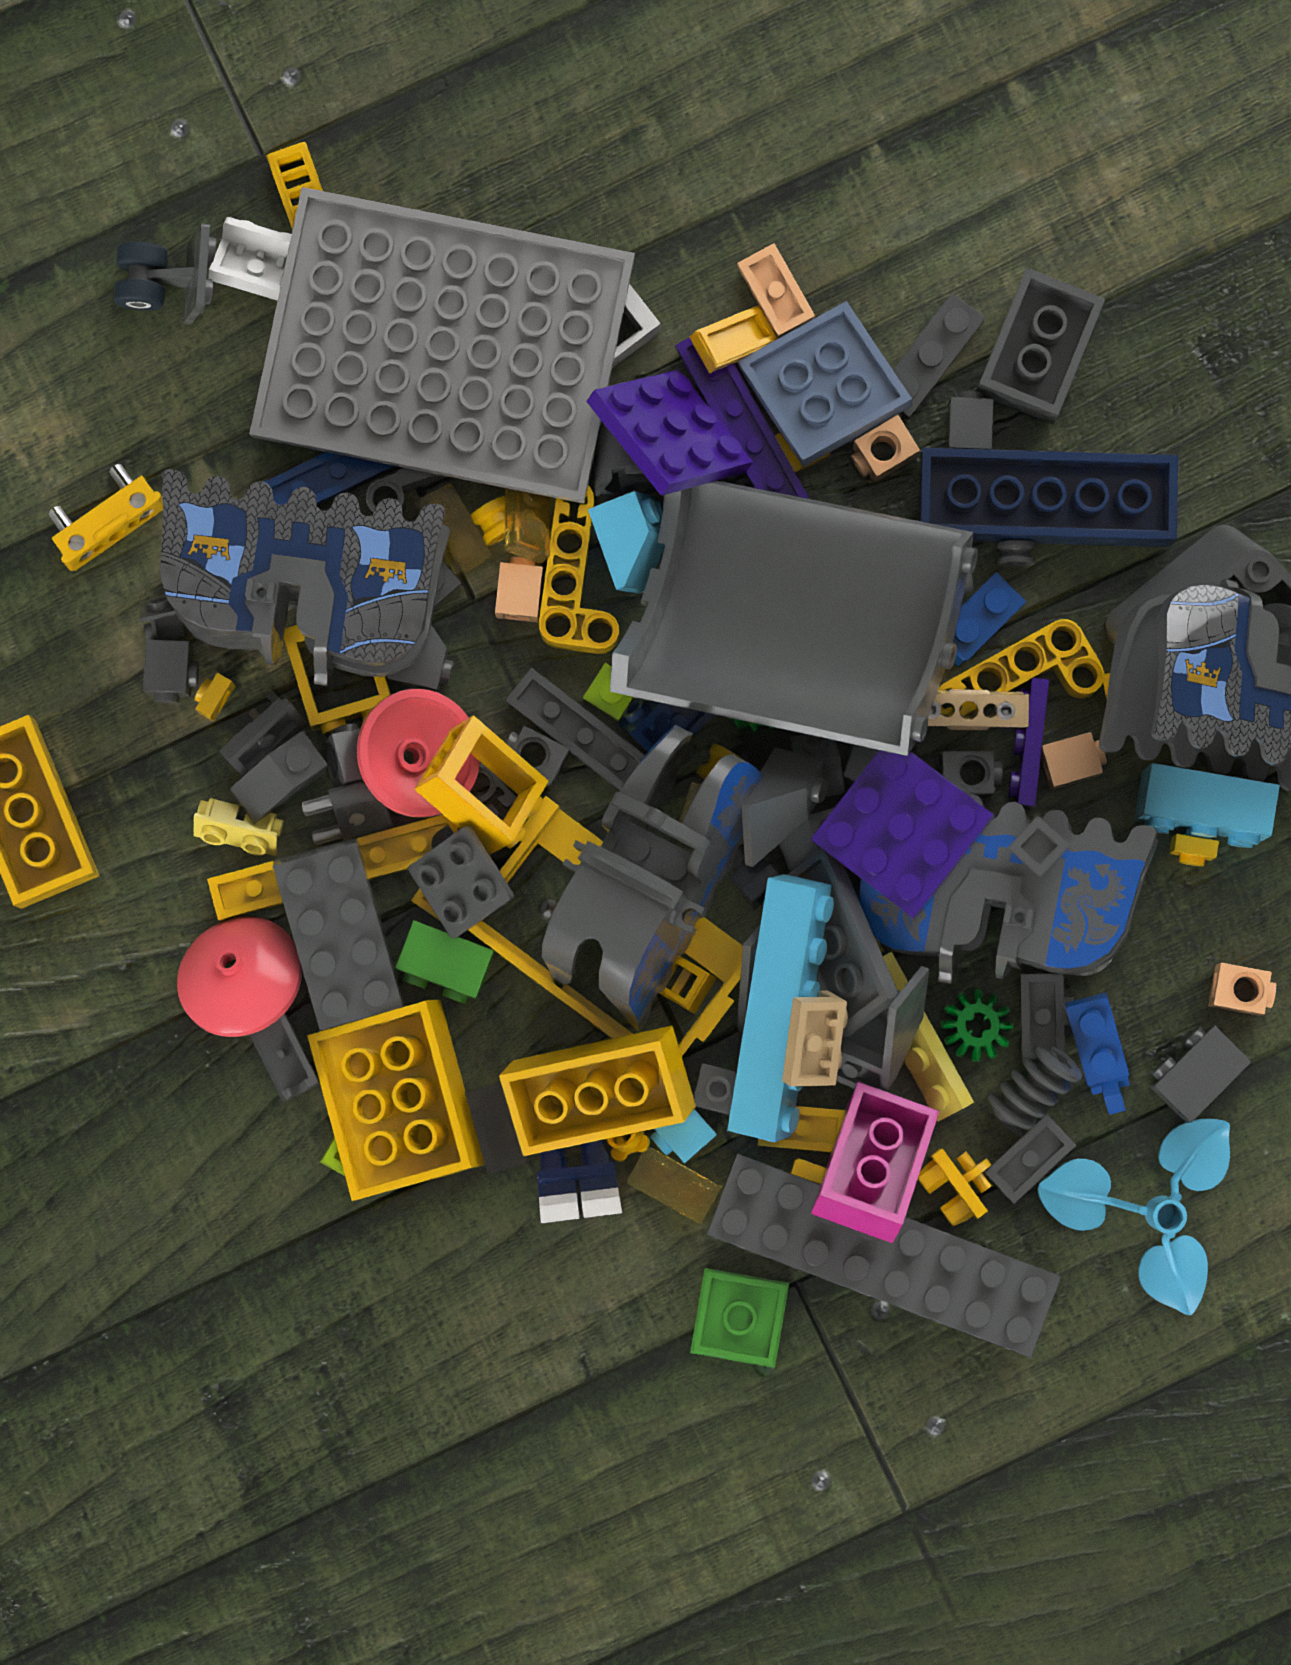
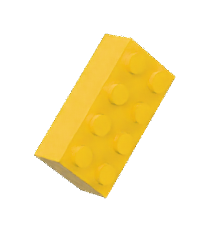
M30 715L0 726V874L13 906L20 909L100 876L38 724Z
M673 1026L513 1060L499 1075L523 1156L683 1123L696 1107Z

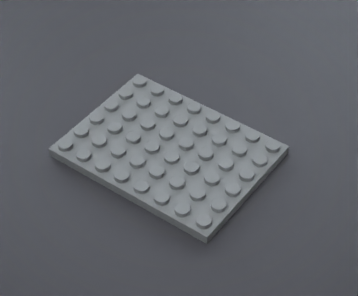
M302 187L249 434L253 438L584 504L601 425V419L586 401L595 389L609 386L635 253Z

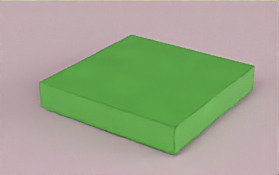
M705 1268L690 1353L775 1368L789 1282Z

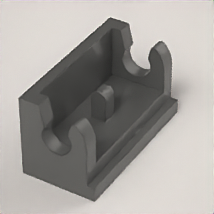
M286 1012L265 1029L249 1034L283 1103L320 1085L318 1075Z

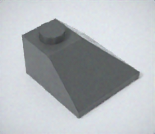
M777 747L773 749L760 771L763 775L762 779L742 804L745 865L755 866L808 819L816 803L821 804L824 801L828 789V780L823 777V759Z

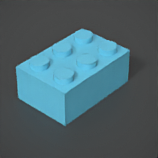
M1151 763L1141 773L1134 822L1151 826L1157 833L1168 834L1169 830H1174L1175 828L1186 830L1185 835L1206 839L1216 836L1228 837V845L1253 848V845H1259L1261 841L1272 836L1280 785Z

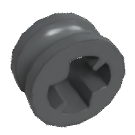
M1025 540L997 542V549L1002 553L1001 557L997 558V565L1025 567L1035 564V558L1030 555V551L1035 549L1034 542Z

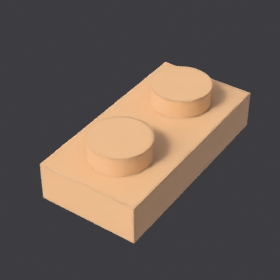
M775 243L737 263L741 275L778 339L815 319V314Z

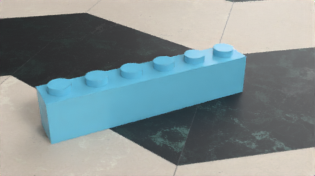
M786 874L768 878L727 1131L777 1142L791 1137V1133L797 1127L799 1109L796 1108L798 1091L803 1086H789L782 1082L793 997H818V992L820 991V984L816 981L818 967L823 962L827 950V943L823 936L825 924L831 918L834 907L833 898L830 897L831 884Z

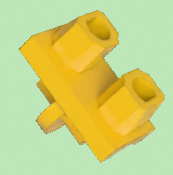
M943 1148L938 1149L929 1156L931 1161L920 1170L918 1181L928 1194H931L946 1182L953 1188L957 1195L939 1208L951 1226L967 1221L972 1216L974 1219H978L988 1212L968 1184L972 1180L981 1193L992 1186L982 1173L992 1165L987 1158L976 1164L968 1152H964L956 1158L966 1171L964 1174H961Z

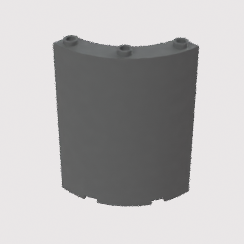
M714 481L664 495L662 519L657 541L658 543L665 544L660 568H651L641 598L642 606L647 607L641 622H631L625 636L613 651L610 692L908 756L916 741L923 742L926 736L928 716L936 698L945 668L951 669L956 658L957 645L953 643L959 619L967 574L973 573L977 562L978 551L976 548H972L974 532L721 481Z

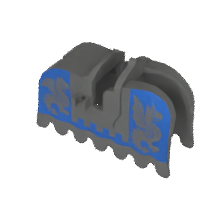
M674 725L656 742L637 765L619 792L616 791L602 820V827L608 834L601 847L587 841L586 845L577 840L573 845L575 849L582 851L578 857L581 863L575 865L567 859L563 863L567 869L575 872L556 905L542 943V958L551 973L554 984L562 989L564 985L570 983L575 974L578 952L586 947L590 939L599 941L603 949L598 973L599 989L634 1029L639 1032L644 1028L650 1016L651 1004L655 996L661 993L667 986L672 975V966L678 956L683 955L689 947L692 937L697 931L694 927L696 922L700 918L705 917L710 909L716 886L720 881L725 880L733 867L735 852L741 844H744L742 804L763 777L753 765L733 754L724 756L702 783L682 824L667 816L657 808L661 802H665L670 797L675 787V777L682 765H686L690 761L697 745L690 741L693 733L677 725ZM652 827L694 848L693 854L651 833Z
M969 794L971 798L983 806L979 797ZM1008 802L1002 806L998 817L992 819L915 920L862 879L859 902L873 935L886 947L903 955L939 958L938 982L951 984L959 964L961 951H975L982 946L986 938L992 906L1005 909L996 956V978L1005 979L1013 967L1021 969L1022 963L1052 973L1069 975L1087 973L1110 961L1127 939L1142 885L1158 845L1157 831L1151 826H1136L1131 830L1126 841L1118 843L1115 841L1109 822L1103 818H1093L1088 822L1083 833L1075 835L1065 813L1060 810H1051L1045 814L1043 820L1068 842L1071 847L1040 879L1008 849L1011 843L1030 824V819L1022 805L1016 802Z

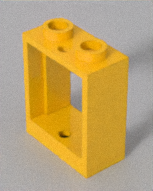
M297 625L285 628V644L308 720L314 731L321 729L323 735L333 733L335 728L346 725V721L362 717L364 722L369 712L380 701L391 695L386 676L374 677L379 695L319 713L299 649L306 646L305 636L298 629Z
M473 715L449 730L414 790L459 829L467 825L471 826L488 854L491 855L505 846L512 848L520 841L526 831L523 827L526 819L532 816L543 802V798L540 795L548 780ZM470 753L518 794L503 821L455 780Z

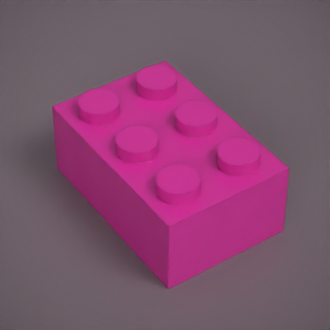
M857 1082L848 1101L811 1214L893 1243L903 1225L939 1111Z

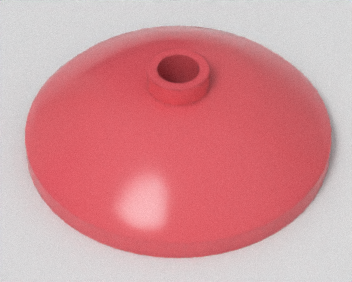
M425 689L400 691L380 701L366 716L357 741L358 766L368 789L384 806L399 814L411 817H430L441 814L440 811L414 789L449 730L469 717L448 697ZM405 750L413 754L414 761L412 764H408L404 760ZM470 753L455 778L469 792L478 776L480 761Z
M234 917L221 921L205 930L187 949L178 971V996L188 1016L202 1029L219 1036H246L270 1026L288 1010L300 988L302 966L294 941L279 925L260 917ZM232 960H236L235 964L232 967L225 968L227 963H229Z

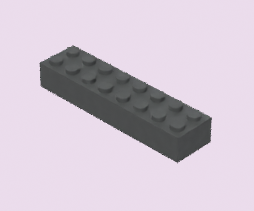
M740 1154L735 1155L708 1227L707 1235L1014 1352L1032 1357L1061 1276L906 1217L893 1243L811 1214L820 1187L819 1184Z

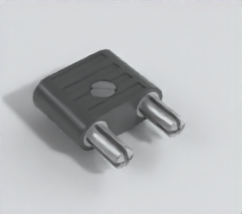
M364 780L328 789L329 795L302 802L305 816L333 809L338 822L337 825L312 831V840L315 845L343 838V841L356 837L359 838L393 828L388 807L376 799L366 786Z

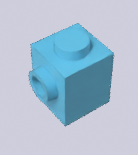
M694 1109L685 1122L655 1128L656 1132L650 1138L666 1156L674 1151L682 1162L685 1163L717 1134Z

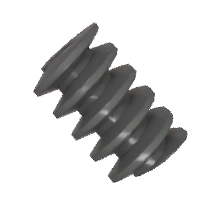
M1037 1045L1034 1048V1052L1039 1061L1036 1063L1030 1058L1025 1057L1022 1063L1028 1072L1023 1074L1017 1069H1013L1010 1074L1016 1084L1012 1086L1006 1081H1001L999 1087L1004 1096L1001 1098L992 1092L987 1095L995 1115L1010 1131L1020 1137H1023L1024 1129H1031L1035 1125V1117H1043L1047 1113V1105L1053 1106L1058 1102V1093L1066 1094L1070 1090V1081L1078 1082L1082 1078L1081 1071L1069 1055L1055 1046H1052L1048 1051Z

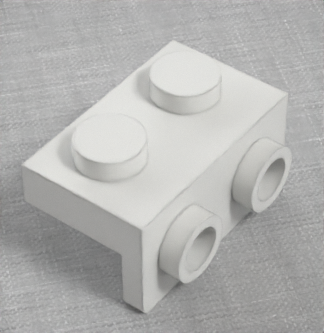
M226 217L223 224L222 239L216 251L214 261L209 268L208 279L278 301L292 234L280 233L257 226L250 221Z

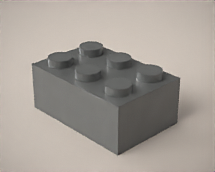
M1026 267L976 392H981L985 398L993 399L995 402L1053 425L1059 415L1105 299Z

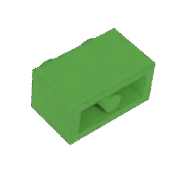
M413 920L395 969L404 973L402 981L426 989L428 982L444 988L442 996L466 1004L468 997L478 1000L495 951L460 937L453 939L444 931Z

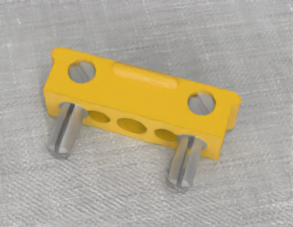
M116 464V468L128 485L126 486L112 467L109 473L121 490L73 523L61 506L54 507L67 525L66 528L52 509L49 511L48 515L60 530L59 533L52 537V540L63 554L61 560L70 571L78 570L163 511L162 495L157 491L154 492L142 475L133 481L121 464Z

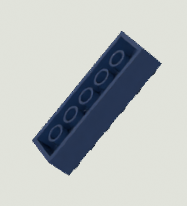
M922 448L919 456L918 521L974 532L972 542L1025 540L1041 544L1171 547L1177 540L1178 455Z

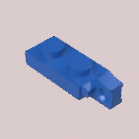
M997 572L960 609L953 643L957 645L954 665L957 668L963 662L966 663L1026 603Z
M1107 992L1065 1003L1087 1085L1090 1086L1092 1095L1103 1092L1109 1115L1126 1111L1120 1088L1130 1085L1128 1079L1129 1070Z

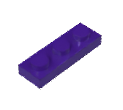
M1032 678L1028 683V688L1020 689V692L1029 695L1028 727H1023V730L1016 729L1013 755H1020L1018 772L1011 771L1008 797H1015V802L1027 810L1035 807L1049 680Z

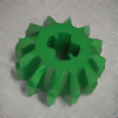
M981 989L973 991L972 1005L964 993L958 994L956 997L962 1010H959L954 1005L947 1004L944 1010L947 1014L955 1017V1020L940 1022V1028L954 1029L955 1034L947 1036L943 1040L944 1044L950 1045L959 1040L961 1044L955 1052V1056L961 1058L966 1053L968 1047H971L972 1062L980 1061L981 1047H983L990 1059L995 1058L997 1054L991 1042L993 1041L1001 1047H1007L1009 1041L999 1035L998 1032L1013 1030V1023L999 1022V1017L1005 1016L1010 1012L1009 1007L1004 1006L995 1012L992 1007L998 1000L996 994H991L986 1003L982 1004ZM974 1014L981 1015L980 1021L986 1020L988 1026L987 1030L980 1032L979 1038L971 1036L973 1030H966L965 1024L973 1020Z

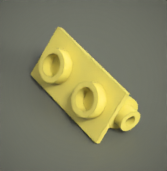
M210 798L209 802L200 801L198 812L194 814L195 837H199L212 845L228 844L240 847L253 855L269 854L276 856L277 838L281 835L284 820L277 819V814L270 813L254 824L247 813L244 821L237 819L240 805Z

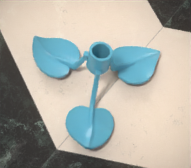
M1195 1119L1192 1123L1185 1122L1178 1125L1164 1137L1159 1147L1158 1159L1164 1169L1174 1173L1170 1180L1171 1195L1169 1197H1154L1146 1206L1107 1197L1111 1189V1180L1107 1171L1093 1160L1079 1158L1063 1163L1039 1183L1037 1190L1044 1208L1054 1219L1069 1228L1081 1231L1097 1228L1104 1222L1106 1216L1105 1204L1145 1215L1147 1223L1164 1234L1161 1238L1163 1246H1152L1141 1257L1138 1267L1140 1283L1146 1293L1156 1301L1186 1315H1192L1197 1309L1205 1291L1208 1262L1203 1247L1193 1237L1182 1235L1170 1242V1238H1174L1175 1233L1182 1230L1187 1221L1186 1209L1179 1202L1182 1196L1179 1194L1178 1183L1181 1180L1183 1185L1191 1190L1204 1191L1212 1189L1223 1180L1230 1162V1124L1219 1119Z

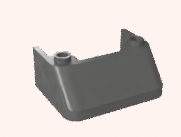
M1220 525L1211 529L1114 608L1105 620L1104 632L1109 642L1115 646L1120 626L1137 604L1148 598L1173 594L1191 586L1205 584L1219 587L1223 579L1228 580L1232 576L1236 578L1244 589L1253 593H1264L1273 589L1285 605L1291 606V575L1274 555L1242 532L1229 525Z
M760 925L743 944L737 1026L742 1036ZM921 966L902 991L897 990L899 994L889 1007L848 1038H842V1064L837 1072V1082L855 1089L857 1082H861L885 1092L892 1086L924 1017L928 968Z

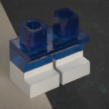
M604 1140L581 1144L584 1166L567 1168L565 1148L541 1152V1171H537L541 1223L580 1218L576 1180H579L584 1218L622 1213L614 1162H609V1155Z

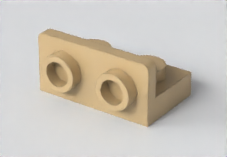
M828 990L819 991L818 997H793L782 1082L789 1086L836 1085L837 1072L842 1064L841 1043L843 1029L848 1020L847 1001Z

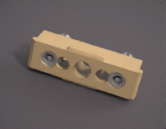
M951 689L949 691H938L928 716V726H947L949 730L1028 727L1029 695L1023 692ZM966 701L976 703L974 714L962 716L959 712L962 703ZM944 703H951L953 705L952 711L948 714L940 712V707ZM990 703L995 705V711L992 714L987 715L983 713L985 705Z

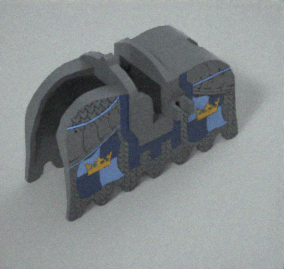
M173 469L162 471L163 524L160 577L169 603L178 618L196 638L212 646L222 648L259 650L268 665H276L282 653L289 604L298 605L296 612L297 627L305 636L307 648L314 654V684L327 686L335 668L362 676L384 677L394 675L412 665L423 652L431 630L440 569L450 536V528L442 524L446 512L442 505L428 504L421 509L418 518L414 522H408L403 518L401 505L392 498L383 499L378 503L374 514L364 516L360 513L359 501L353 494L348 492L341 493L335 497L331 508L323 511L317 507L316 496L313 491L306 487L295 489L288 502L284 505H279L274 501L272 488L263 481L254 482L249 486L245 497L235 499L231 496L230 484L224 477H210L206 480L202 491L193 494L189 492L187 479L182 472Z
M1226 579L1220 582L1219 587L1205 584L1191 586L1173 594L1148 598L1137 604L1120 626L1115 642L1099 748L1105 752L1119 751L1123 747L1125 738L1129 735L1134 739L1136 753L1143 760L1155 759L1165 743L1171 749L1172 761L1180 768L1191 767L1201 751L1206 755L1207 766L1211 773L1226 775L1231 771L1234 760L1237 759L1242 764L1245 779L1260 782L1266 779L1269 768L1273 767L1277 771L1278 783L1281 788L1291 791V606L1281 603L1263 606L1260 596L1249 590L1241 589L1238 587L1237 582Z

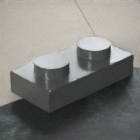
M1045 1114L983 1173L1012 1204H1015L1065 1157L1076 1144L1048 1114Z

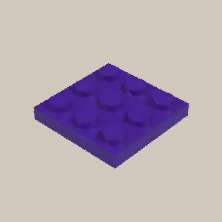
M680 370L595 389L586 401L661 496L746 473L753 463L752 459L742 448L741 443L731 435L718 419L715 411L705 403L693 388L690 380Z
M879 750L812 836L811 840L915 920L995 816L912 752L906 756Z

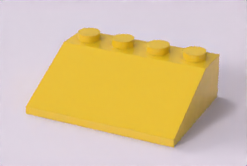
M441 1000L422 1001L307 1035L352 1201L485 1165Z

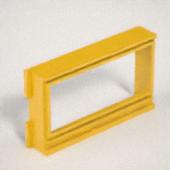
M545 796L538 810L523 825L526 831L520 839L521 843L501 868L500 873L508 884L537 844L541 845L563 863L567 859L572 864L579 865L581 861L578 857L582 851L575 849L573 846L575 841L577 840L584 845L589 841L600 847L603 841L560 810L558 804ZM705 917L700 918L696 922L694 927L697 931L692 937L685 954L724 982V984L678 1044L681 1057H683L696 1038L702 1042L706 1040L733 1004L734 1000L728 995L741 979L743 946ZM480 921L467 930L609 1038L613 1039L633 1034L569 985H564L562 989L556 986L549 970L485 922Z

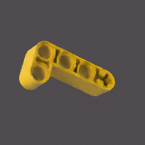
M588 485L585 503L587 504H581L578 507V523L570 522V504L564 502L565 500L556 498L539 617V630L543 641L551 647L594 654H606L615 648L619 640V625L616 618L604 611L581 608L593 524L588 509L595 507L594 493ZM566 534L577 535L582 541L581 548L577 552L570 554L561 551L558 547L561 537ZM562 575L572 577L576 582L575 590L568 595L557 594L552 588L553 581L557 577ZM554 617H563L569 621L571 627L566 635L554 637L546 630L548 622ZM603 622L609 625L613 631L610 639L604 643L594 642L588 635L589 629L593 624Z
M1061 619L943 683L938 691H949L951 689L966 690L967 687L963 684L964 681H967L969 690H982L978 685L977 677L980 673L987 671L994 673L998 677L1000 684L997 691L1013 692L1029 683L1032 678H1038L1053 669L1069 695L1074 698L1084 699L1092 696L1101 687L1104 681V670L1081 628L1071 620ZM1056 631L1069 633L1073 640V647L1067 651L1056 649L1051 641L1052 633ZM1020 651H1028L1036 659V668L1029 672L1020 670L1014 662L1015 654ZM1085 667L1092 672L1094 683L1091 687L1081 688L1075 684L1072 678L1075 668ZM972 701L962 703L959 709L962 716L972 715L976 711V703ZM942 706L940 707V712L943 714H948L952 711V707L946 709Z

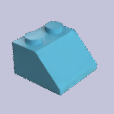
M633 491L588 509L616 590L636 594L644 592L650 570L657 567L664 551L665 544L657 542L664 503L663 501H657L654 496Z

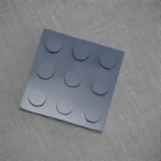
M847 301L738 361V369L803 467L912 406L911 396Z

